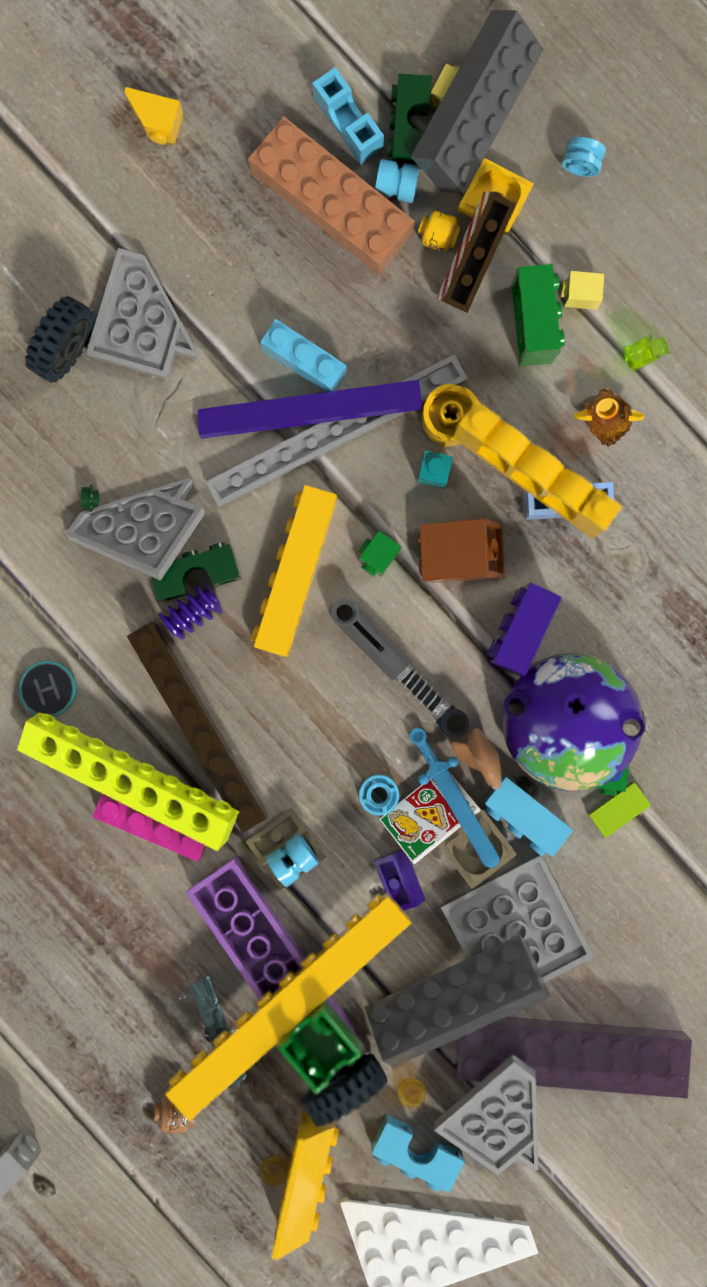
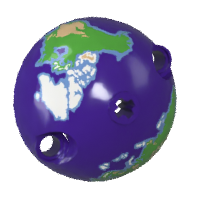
M557 654L536 662L529 667L526 676H520L516 680L503 702V736L514 761L534 780L558 790H590L614 780L632 762L645 732L641 705L628 679L610 663L586 654ZM513 703H519L523 706L524 711L520 714H513L509 711L508 707ZM573 704L579 705V714L572 713ZM626 724L634 725L638 730V734L634 736L627 735L623 730V726Z

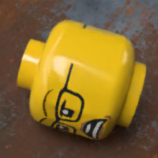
M437 210L433 211L429 218L423 217L418 233L422 234V244L442 253L447 252L449 248L454 249L461 227L457 226V218Z

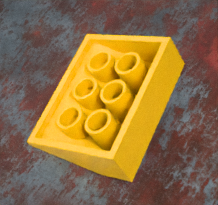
M302 1110L277 1218L271 1259L275 1260L307 1243L311 1231H317L320 1213L316 1212L318 1202L323 1203L326 1185L322 1184L324 1174H330L333 1157L328 1156L330 1145L336 1147L339 1129L335 1128V1121L321 1127L315 1126L305 1110Z

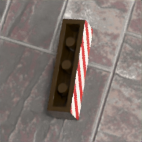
M483 192L436 299L468 313L514 212L516 203L493 192Z

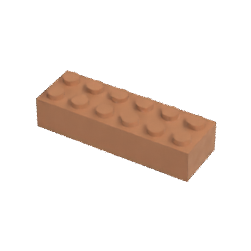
M285 116L282 117L248 158L250 171L253 175L377 275L383 271L414 232L415 221Z

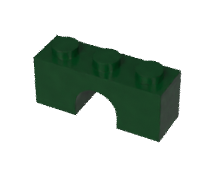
M398 73V85L392 84L391 102L396 103V112L390 111L389 129L394 130V139H388L387 157H393L392 161L397 162L398 167H402L404 164L418 166L411 158V155L425 130L414 129L409 125L408 120L416 115L429 116L432 76Z
M225 542L210 545L209 551L199 553L198 550L181 554V559L173 561L161 581L151 577L157 600L160 602L186 596V593H188L186 579L192 571L197 569L206 570L210 575L212 585L215 587L242 580L234 549L231 545H225Z

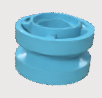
M587 137L571 138L567 143V154L564 155L562 162L563 168L572 174L582 177L599 175L602 167L601 161L606 153L605 146Z
M384 774L369 776L363 781L359 790L361 805L367 812L373 815L390 813L396 807L399 800V790L396 783ZM376 787H383L387 791V797L382 802H376L371 798V792Z

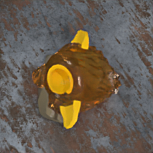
M608 388L600 390L599 395L586 398L582 403L581 410L573 415L575 419L585 421L590 432L601 441L602 445L606 444L607 447L612 444L615 445L621 437L625 436L626 432L630 431L632 422L643 420L645 417L643 413L633 410L624 396L616 395Z

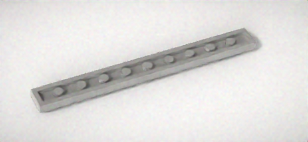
M454 354L401 382L419 380L423 404L426 402L429 394L437 387L445 384H455L458 386L466 382L467 377ZM406 412L319 423L206 481V484L220 508Z

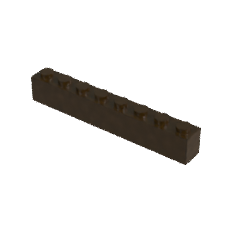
M149 622L127 635L129 642L220 797L232 808L239 811L235 822L242 834L265 821L269 814L157 624Z

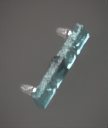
M206 976L190 985L191 989L179 992L176 999L179 1003L193 1001L195 998L205 1025V1037L213 1047V1040L224 1030L229 1033V1029L210 977ZM245 1073L239 1076L227 1088L236 1087L246 1078Z

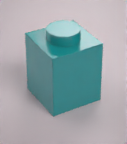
M425 450L417 483L445 489L453 456Z

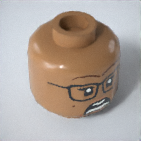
M165 1094L162 1096L160 1103L154 1104L153 1121H158V1128L161 1132L183 1134L187 1132L189 1127L194 1126L195 1117L188 1121Z

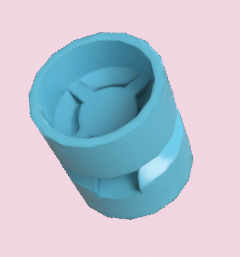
M381 159L375 190L387 199L396 195L398 201L413 203L420 167L411 164H404L402 167H398L395 161Z
M296 834L285 842L284 849L277 848L265 857L269 867L285 887L298 880L301 871L307 873L319 864L316 855L300 834ZM289 857L295 863L293 866H290L286 861Z

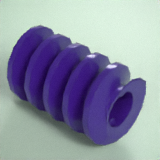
M205 581V591L198 586L195 587L196 597L186 593L188 603L185 604L179 599L176 600L178 610L168 606L169 616H165L161 612L158 613L168 630L182 640L186 637L184 629L193 633L195 632L193 623L200 627L204 625L202 616L212 620V609L218 614H221L223 611L219 599Z

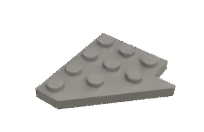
M118 248L86 355L168 380L176 354L199 360L200 356L145 255Z
M186 478L95 507L92 512H90V509L80 512L65 535L72 542L161 581L205 512L202 507L185 500L194 486L192 479Z
M511 1055L434 1122V1131L497 1175L517 1159L536 1172L538 1170V1143L534 1069L515 1055Z

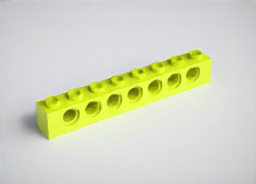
M40 712L25 723L18 751L216 851L229 839L239 811L232 808L228 803L215 800L207 796L204 791L198 788H191L181 783L178 778L165 775L155 770L152 765L141 763L131 758L126 752L115 750L105 745L102 740L91 738L81 733L76 727L67 726L55 720L52 715Z

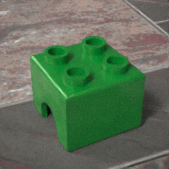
M326 1000L278 1042L277 1046L278 1050L316 1094L329 1084L330 1078L338 1069L345 1064L351 1065L362 1055V1042Z

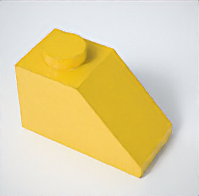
M126 87L124 93L127 101L148 138L157 144L165 145L166 143H171L175 145L183 117L180 101Z

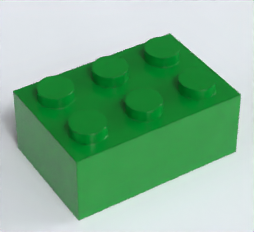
M553 264L518 267L511 287L519 366L551 364L557 355L560 354L561 347L565 345L564 330H559L558 319L562 318V306L560 301H556L555 291L559 290L558 273H553Z

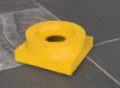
M484 158L458 206V211L472 219L483 192L500 193L503 198L517 204L503 234L507 236L534 183Z

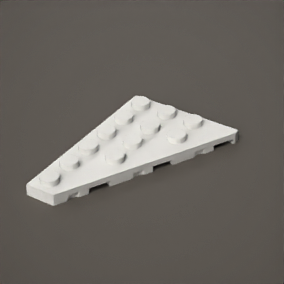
M348 1197L340 1199V1204L368 1287H444L538 1254L528 1221H507L500 1217H494V1219L476 1217L470 1213L455 1211L446 1213L440 1209L432 1208L431 1210H423L403 1204H381L373 1200H368V1202L349 1200Z

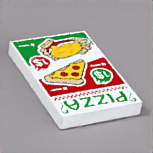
M450 773L472 812L476 815L481 811L480 808ZM433 778L427 784L419 786L398 803L390 813L385 814L379 819L413 864H416L461 827Z

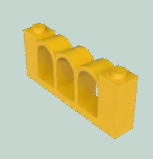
M477 400L457 427L453 437L456 441L591 539L604 532L623 507L601 490H596L591 483L577 473L564 468L550 453L535 444H531L521 432L500 420L498 415Z

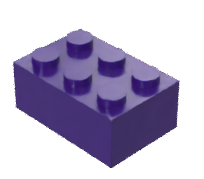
M531 582L524 587L517 588L510 604L514 605L512 612L504 615L498 628L502 633L499 639L496 638V640L492 641L487 651V655L491 656L488 663L518 677L526 676L562 597Z

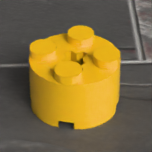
M445 384L437 387L429 394L422 412V426L426 435L433 442L441 447L461 444L453 437L459 423L477 400L473 392L455 384ZM447 411L450 414H456L454 420H452L451 418H445Z

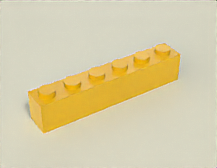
M304 485L303 492L297 491L293 504L297 511L294 518L289 517L285 529V534H289L286 545H280L276 560L281 562L278 571H272L268 587L272 588L269 599L265 597L263 599L260 614L264 616L261 625H255L251 640L255 641V648L288 658L337 502L336 494Z

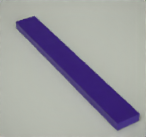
M419 380L203 408L197 409L199 436L201 439L423 409Z

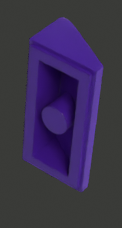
M402 849L373 860L385 892H388L403 910L417 907L425 901V896L411 861Z

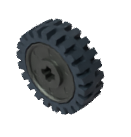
M70 296L62 297L59 301H56L53 304V308L50 307L46 311V317L43 316L41 318L40 326H36L34 330L35 335L30 338L29 343L31 345L27 347V355L25 356L26 367L50 383L61 380L65 374L69 373L71 366L74 367L77 362L76 359L83 353L82 349L88 344L87 339L91 337V330L94 328V311Z
M365 1054L356 1059L351 1065L346 1064L336 1071L330 1078L329 1084L317 1094L310 1088L304 1094L301 1101L314 1125L321 1127L340 1120L344 1115L346 1117L351 1114L352 1110H357L361 1107V1104L367 1103L371 1100L372 1096L378 1094L379 1090L385 1086L384 1084L387 1083L388 1078L375 1055Z

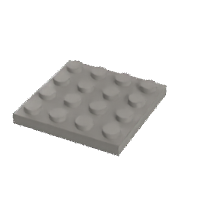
M540 854L440 905L467 959L520 935L528 943L545 983L594 957Z

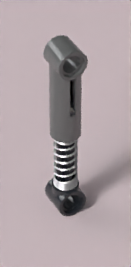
M343 598L337 600L332 605L331 618L334 623L392 681L396 679L398 683L402 682L404 684L403 688L407 687L410 690L409 694L413 693L415 695L414 699L418 698L420 705L424 704L426 706L425 710L431 712L430 716L434 717L435 723L444 734L457 738L467 732L469 728L467 715L444 700V697H439L438 691L434 692L432 690L433 686L429 687L427 685V680L424 681L422 675H418L416 673L417 670H413L414 667L410 664L412 660L354 601ZM341 606H349L353 610V616L347 621H342L337 617V610ZM356 622L376 641L374 644L354 626ZM452 715H457L461 719V727L457 731H450L447 728V719Z

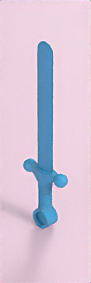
M421 728L413 729L409 734L410 741L419 748L430 767L427 774H421L418 777V782L425 785L430 779H434L483 864L488 868L496 867L499 863L498 853L447 770L450 767H456L458 759L451 756L447 762H439L427 742L425 731Z

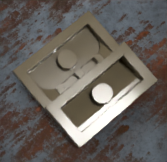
M292 808L246 841L260 864L265 867L277 887L281 890L285 886L273 873L265 857L277 848L284 849L285 842L293 836L300 834L310 846L319 862L327 857ZM290 857L286 860L290 866L295 864Z

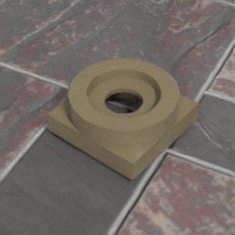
M482 808L475 817L499 855V863L496 867L488 868L483 864L480 857H473L468 854L466 845L469 839L462 827L439 844L471 889L517 855Z

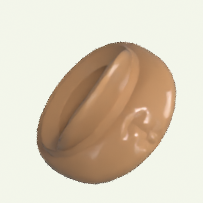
M477 728L471 730L466 742L454 741L451 743L455 755L463 763L479 771L488 786H491L493 790L501 787L502 778L499 754L481 730Z

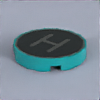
M51 661L36 663L28 668L21 678L19 686L20 699L26 709L35 715L41 712L52 716H59L71 707L76 697V680L71 671L59 663Z

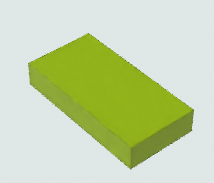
M631 782L626 786V792L619 791L616 796H612L587 815L603 837L607 838L650 807L651 804L636 783Z

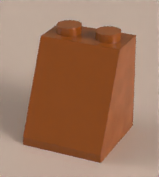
M482 518L420 525L417 542L421 549L419 573L422 581L439 583L505 579L503 527L501 523Z

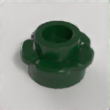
M90 484V487H82L81 509H90V512H92L93 507H99V490H94L93 485Z

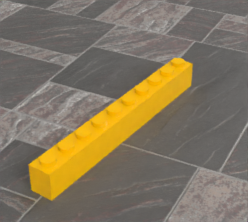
M388 892L383 896L380 894L374 896L366 904L368 909L361 916L358 913L354 914L344 924L346 929L339 935L333 933L322 944L325 948L317 955L314 952L310 953L300 963L302 968L295 974L289 972L280 980L278 984L281 987L273 994L270 991L265 993L257 1001L258 1007L252 1013L245 1011L234 1022L236 1024L234 1029L229 1033L226 1030L221 1032L213 1040L214 1046L207 1053L204 1050L200 1051L190 1061L192 1066L185 1072L180 1069L169 1079L168 1083L170 1086L165 1095L188 1121L195 1117L411 924L410 917Z

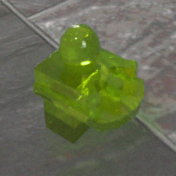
M652 335L624 347L626 362L634 371L670 354L666 339H653Z

